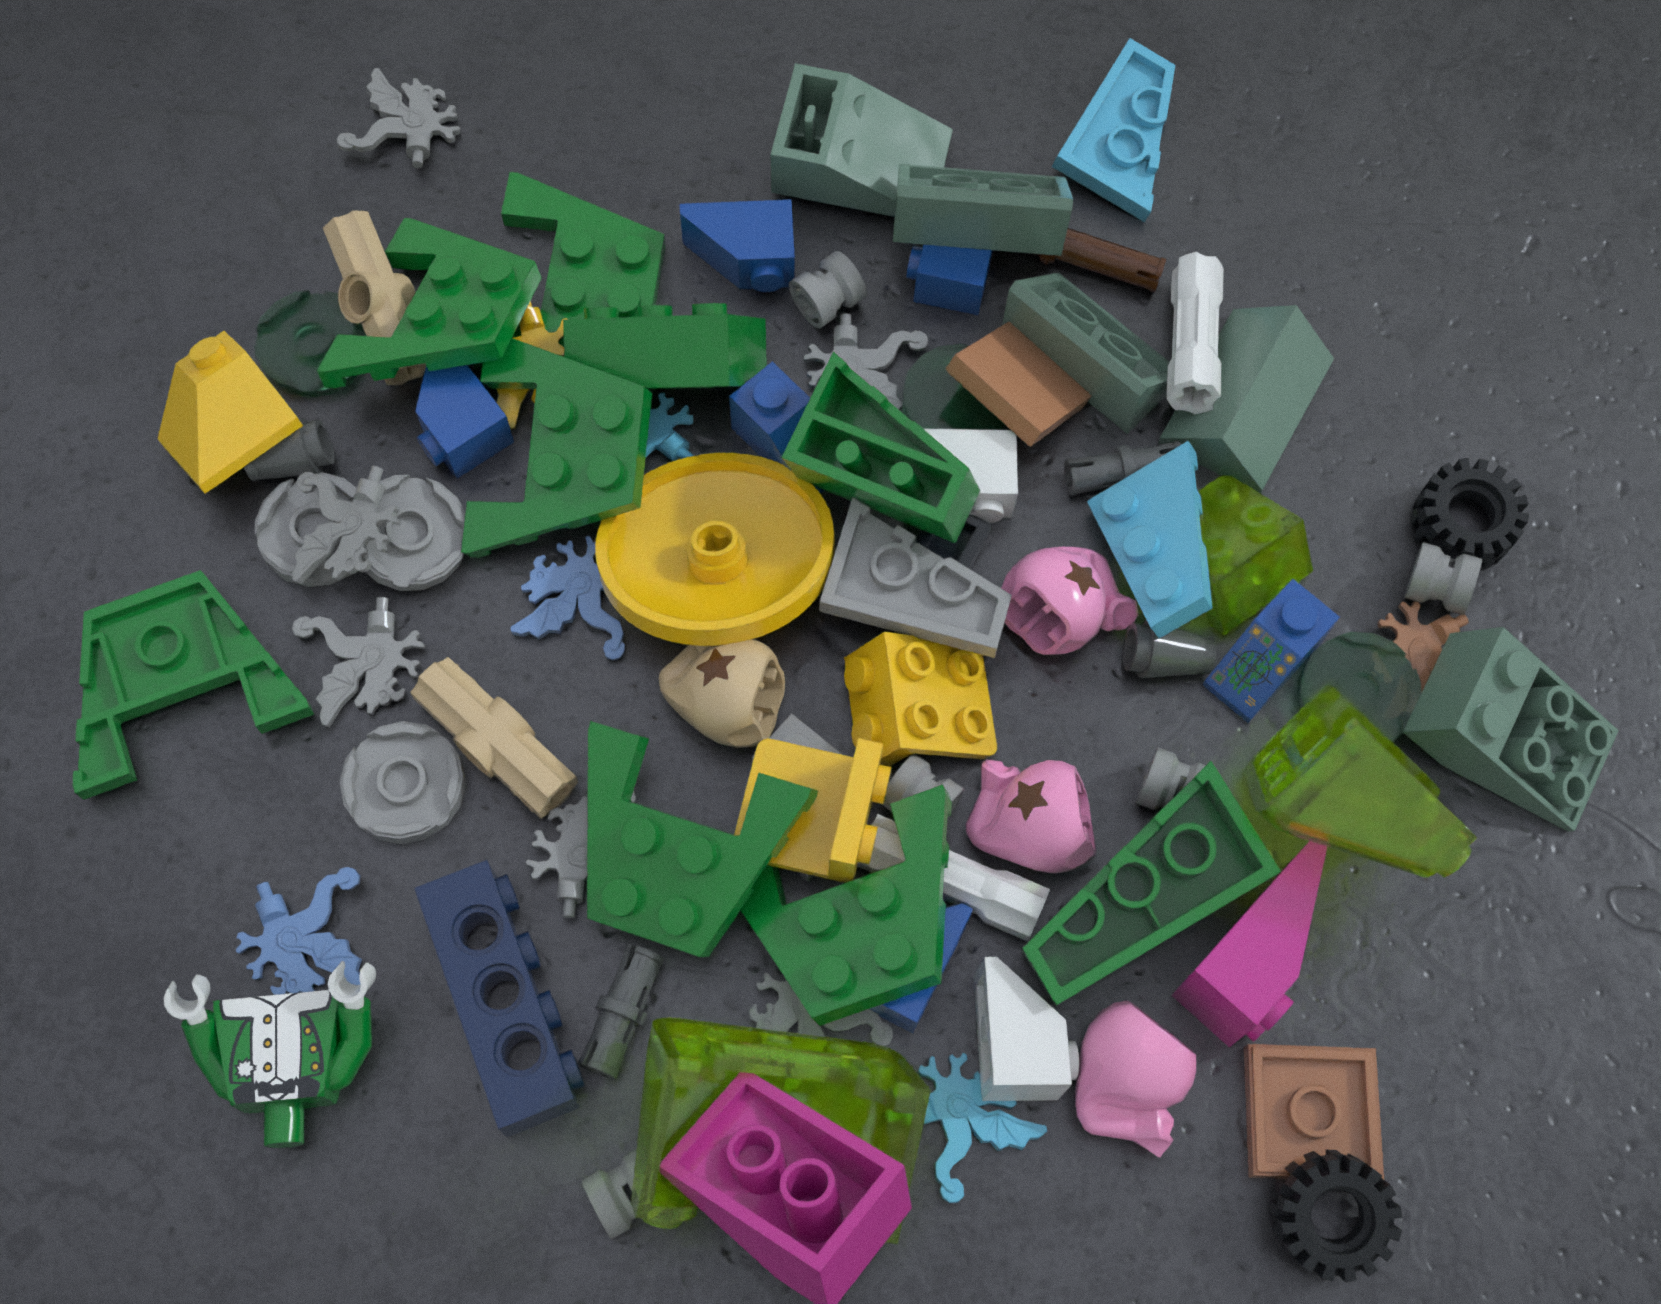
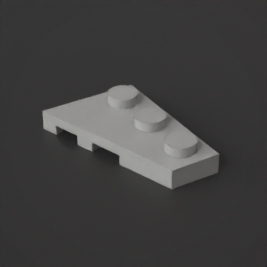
M852 497L822 592L819 612L902 634L913 635L924 640L995 658L1012 595L951 557L943 559L917 543L915 535L899 525L894 529L870 514L868 506Z

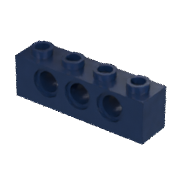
M485 860L415 887L419 904L498 1130L508 1138L580 1108L574 1090L584 1087L585 1083L572 1049L560 1053L552 1030L562 1027L563 1023L551 991L547 990L539 994L531 971L542 966L529 932L517 935L510 913L519 910L520 905L508 874L496 877L489 862ZM488 923L498 927L497 937L489 947L482 950H473L467 947L468 936L476 926ZM503 981H512L519 985L518 997L511 1006L500 1010L488 1007L489 992L496 984ZM523 1040L539 1042L541 1054L538 1061L531 1068L526 1070L510 1068L509 1054L517 1043Z

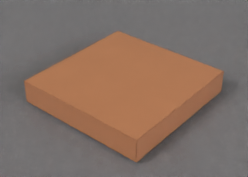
M1011 322L1005 323L955 354L945 368L956 381L1030 447L1079 412L1092 397L1089 392Z
M1247 1044L1244 1047L1249 1178L1287 1179L1290 1173L1285 1168L1292 1161L1300 1166L1306 1162L1304 1154L1315 1151L1320 1156L1326 1155L1325 1149L1337 1150L1346 1156L1349 1153L1359 1158L1383 1175L1381 1178L1384 1180L1376 1048Z

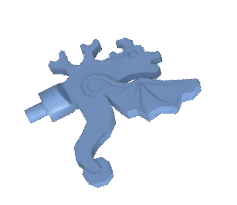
M590 536L585 537L588 547L586 555L582 558L573 551L574 545L572 541H568L567 545L558 543L557 551L568 557V561L564 566H557L556 563L552 562L550 567L545 568L543 562L546 560L545 555L536 557L533 562L535 569L530 571V580L521 585L522 592H532L529 595V602L532 604L538 603L552 593L561 594L557 598L545 599L533 613L510 627L512 634L521 637L531 634L538 640L548 633L561 634L564 624L573 622L578 605L583 621L593 628L606 631L612 635V639L605 641L603 647L606 658L612 661L621 659L625 653V644L622 642L624 632L620 621L602 609L601 591H604L601 584L597 564L594 563L596 542H592Z
M345 867L340 869L337 874L324 877L317 883L309 908L291 916L282 895H273L268 882H263L256 886L261 900L255 904V907L264 927L263 934L258 937H252L246 932H240L236 937L241 940V945L236 948V952L239 954L252 947L258 946L261 948V954L256 961L246 966L247 969L254 972L252 979H261L264 966L269 962H274L278 968L275 972V977H280L283 980L281 987H270L274 995L287 994L288 992L315 991L313 986L324 985L325 978L308 965L304 955L306 953L312 956L316 967L331 973L341 961H344L346 980L353 985H361L359 980L360 972L358 970L362 959L351 952L349 941L346 939H336L331 932L315 933L328 923L332 912L334 888L339 885L342 890H352L360 884V875L356 869Z

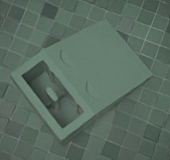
M795 63L770 154L771 193L895 217L899 164L945 167L953 129L851 74Z
M1504 627L1449 634L1403 733L1442 766L1566 831H1575L1619 730Z

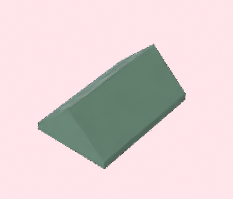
M899 164L893 242L1061 256L1072 212L1073 197L1066 177Z
M1060 273L1014 281L1008 292L1002 325L1011 322L1092 395L1088 403L1128 434L1167 395L1168 365L1170 362Z
M1297 305L1233 309L1218 335V358L1221 362V397L1214 402L1213 410L1194 415L1188 411L1175 410L1159 438L1158 444L1179 441L1183 444L1189 441L1197 454V464L1260 495L1334 360Z

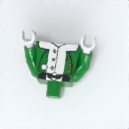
M341 961L329 976V990L213 1001V1011L204 1008L210 993V983L206 977L195 975L192 986L198 999L194 1001L182 999L177 993V986L174 981L167 988L164 996V1006L173 1017L183 1019L181 1027L193 1059L218 1097L229 1101L232 1107L244 1113L264 1112V1147L286 1148L303 1145L304 1108L335 1105L339 1097V1091L349 1086L372 1048L371 1002L368 998L364 997L376 978L375 968L371 964L365 963L360 970L359 980L361 985H353L346 980L344 975L345 962Z

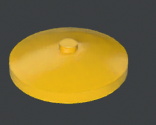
M709 453L690 456L672 461L646 473L643 478L641 508L602 520L595 543V555L601 584L607 598L617 612L635 627L652 636L666 641L694 646H718L751 640L771 633L788 624L802 614L820 595L825 586L835 554L834 528L831 513L826 501L812 483L797 478L792 470L790 471L781 463L764 457L741 453Z

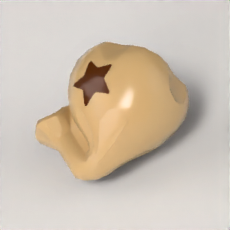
M757 639L718 646L688 645L661 670L659 686L663 697L674 710L704 736L721 745L744 748L757 746L760 741L772 735L779 707L785 693V676L776 655L770 647Z

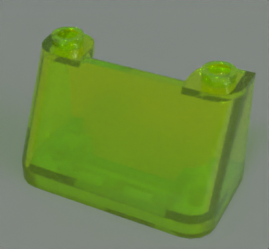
M1330 681L1254 755L1244 771L1256 812L1275 830L1424 878L1433 876L1436 873L1441 877L1453 874L1469 858L1472 852L1469 845L1478 838L1462 820L1458 819L1438 799L1440 794L1438 785Z
M666 1017L657 1018L652 1021L646 1053L631 1206L636 1218H642L644 1222L654 1227L674 1229L680 1227L682 1221L691 1220L697 1216L698 1207L660 1173V1164L740 1072L756 1074L905 1165L908 1189L910 1190L931 1089L908 1061L897 1051L868 1042ZM903 1220L885 1243L898 1244Z

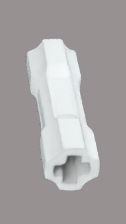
M1198 252L1179 257L1178 266L1172 270L1173 342L1172 359L1168 365L1167 400L1175 410L1188 411L1194 415L1213 410L1214 402L1221 397V362L1218 358L1219 306L1223 300L1224 268L1216 256H1204Z
M877 814L874 822L871 824L878 827L870 864L860 862L857 864V867L870 873L905 861L895 821ZM949 850L948 868L944 869L943 900L955 905L963 903L973 908L972 912L977 914L984 923L1028 942L1050 889L1010 871L991 869Z

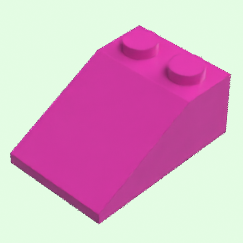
M1320 830L1285 866L1171 995L1228 1047H1231L1244 1035L1254 1042L1265 1030L1269 1031L1294 1003L1285 992L1298 979L1329 842V838Z
M746 1068L741 1070L658 1165L660 1173L775 1278L814 1304H838L912 1209L905 1165Z

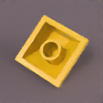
M223 331L215 337H208L199 341L190 349L186 357L175 363L157 439L206 494L303 425L248 353Z

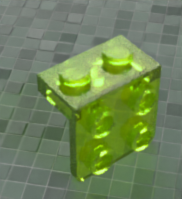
M1228 475L1216 478L1198 491L1201 495L1203 514L1199 515L1201 536L1207 550L1212 609L1208 610L1206 614L1209 625L1224 635L1270 603L1292 579L1299 583L1313 572L1304 520Z

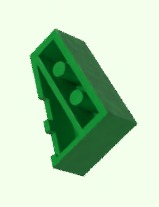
M725 303L692 304V315L673 316L672 306L670 305L637 306L638 317L619 318V308L592 307L584 308V319L563 320L565 358L639 384L646 389L741 387L767 366L766 319L727 314V304Z
M832 352L781 458L797 478L810 482L813 486L852 501L853 497L874 511L956 543L980 492V488L970 469L914 420L912 422L891 404L887 397L878 389L869 385L855 373L835 352Z

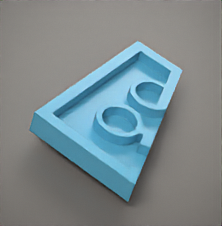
M1129 38L1057 155L1052 167L1145 222L1152 210L1154 198L1152 189L1154 177L1159 168L1161 156L1159 147L1163 125L1167 120L1176 65Z
M1186 441L1087 501L1150 628L1159 639L1212 609L1207 550L1202 542L1199 516L1203 514L1201 495L1197 491L1195 471L1198 470L1197 454L1189 441Z

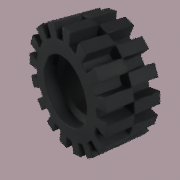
M1469 458L1458 459L1453 467L1450 462L1441 466L1439 471L1432 475L1416 498L1412 507L1416 510L1411 515L1410 521L1411 526H1419L1413 536L1417 544L1428 540L1430 544L1441 547L1443 553L1449 555L1452 559H1456V557L1462 554L1482 558L1480 571L1488 569L1494 561L1498 563L1520 539L1524 533L1522 529L1529 520V513H1523L1529 503L1526 495L1514 496L1521 487L1516 478L1507 484L1502 480V477L1507 472L1503 467L1498 465L1495 471L1490 473L1486 471L1489 463L1487 460L1478 459L1475 465L1470 468ZM1455 499H1466L1476 503L1487 514L1490 521L1489 528L1483 532H1473L1461 527L1449 513L1450 502Z
M1325 1149L1326 1155L1320 1156L1315 1151L1303 1155L1306 1162L1300 1166L1292 1161L1285 1168L1290 1173L1287 1180L1284 1182L1277 1178L1273 1187L1279 1193L1277 1201L1270 1200V1212L1276 1217V1222L1271 1223L1275 1235L1283 1242L1281 1245L1302 1267L1310 1273L1312 1271L1316 1272L1322 1279L1334 1282V1275H1336L1345 1282L1357 1281L1355 1272L1360 1270L1369 1277L1378 1271L1373 1262L1379 1256L1388 1262L1394 1254L1387 1247L1389 1240L1400 1241L1402 1230L1394 1225V1219L1402 1218L1401 1206L1392 1199L1393 1196H1396V1193L1392 1186L1381 1178L1383 1175L1349 1153L1346 1156L1337 1150ZM1332 1190H1343L1351 1193L1358 1204V1222L1353 1231L1343 1238L1334 1240L1323 1238L1313 1228L1311 1221L1312 1208L1316 1200L1324 1193Z

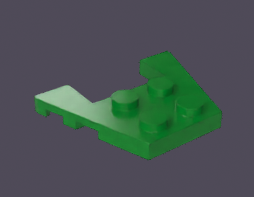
M509 172L501 211L504 226L556 231L541 307L545 330L549 333L556 332L560 327L561 321L565 318L584 319V308L616 307L619 308V318L638 317L637 306L656 305L666 248L665 235L520 173ZM519 325L512 338L522 336ZM564 337L559 341L562 347H564ZM483 362L473 364L475 370L482 371Z
M404 218L386 248L385 254L393 269L428 271L410 304L407 306L391 337L337 334L316 372L325 388H338L346 386L347 380L345 377L370 373L373 380L378 381L395 378L400 367L425 363L429 371L502 359L542 279L536 262L421 221Z
M513 338L502 359L483 362L481 383L490 389H536L525 496L523 502L467 501L461 553L471 558H480L490 555L493 549L513 543L519 546L538 540L539 535L565 527L569 529L578 528L641 508L652 393L648 389Z
M201 570L84 611L79 685L83 688L81 718L77 719L75 741L79 744L78 771H73L72 784L75 794L82 800L137 780L121 729V723L240 680L255 726L261 734L314 715L307 699L291 682Z
M590 721L588 728L587 919L698 957H709L753 893L752 886L772 857L777 858L789 840L787 835L803 811L808 812L815 802L819 790L758 773L740 835L728 833L632 802L631 797L649 738Z
M943 784L890 804L905 856L904 862L789 904L786 902L778 867L767 865L752 886L754 891L741 911L810 1017L819 1026L941 984L946 904L943 901L944 869L948 868L949 844L946 841L947 817L951 816L952 809L950 795Z

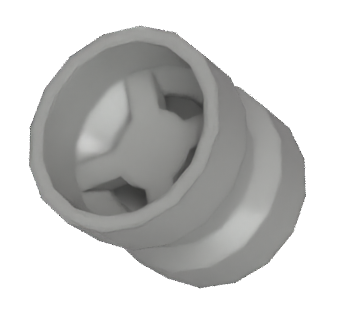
M835 251L821 260L819 271L816 270L813 273L803 272L789 282V291L795 305L804 318L815 328L819 329L836 318V312L841 306L851 308L867 297L866 286L859 271L850 259L839 251Z
M1422 542L1409 579L1405 598L1420 603L1430 599L1434 601L1438 599L1442 601L1447 611L1464 615L1477 582L1482 558L1462 554L1456 557V559H1452L1449 555L1443 553L1441 547Z
M1157 747L1147 769L1136 803L1153 810L1161 806L1165 807L1174 798L1173 796L1181 776H1184L1179 792L1206 765L1199 762L1193 765L1184 764L1178 761L1175 753Z
M912 754L888 783L884 804L881 805L892 812L891 803L943 784L951 798L952 813L964 794L965 789L950 778L936 782V776L931 773L930 764L917 754Z
M641 1147L622 1156L620 1166L611 1171L597 1170L581 1179L588 1198L611 1239L630 1230L632 1220L642 1214L654 1216L671 1206ZM627 1183L634 1195L631 1199L623 1186Z

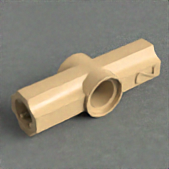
M351 211L346 215L334 217L323 227V230L343 277L338 291L340 310L351 323H361L366 336L391 337L415 295L414 286L404 274L393 273L367 211ZM426 364L400 367L395 378L384 379L386 385H402L407 381L421 378L425 373Z
M449 657L443 661L434 662L419 676L417 684L410 692L413 699L454 737L453 742L482 773L489 778L495 775L509 788L514 796H517L540 819L549 814L550 810L556 807L559 808L569 798L571 791L578 783L576 775L534 737L535 732L530 725L505 700L498 696L493 699Z

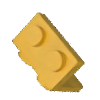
M883 632L844 657V681L849 691L853 722L852 741L855 747L858 738L883 743L880 765L889 767L913 753L973 759H986L996 753L997 742L983 655L924 640L913 635Z
M858 738L854 757L780 740L763 739L758 743L734 834L740 835L758 773L819 790L817 798L809 811H803L788 833L787 837L789 840L777 858L772 857L767 865L843 883L854 880L858 862L870 864L878 827L867 825L872 802L884 804L892 767L880 765L883 743Z

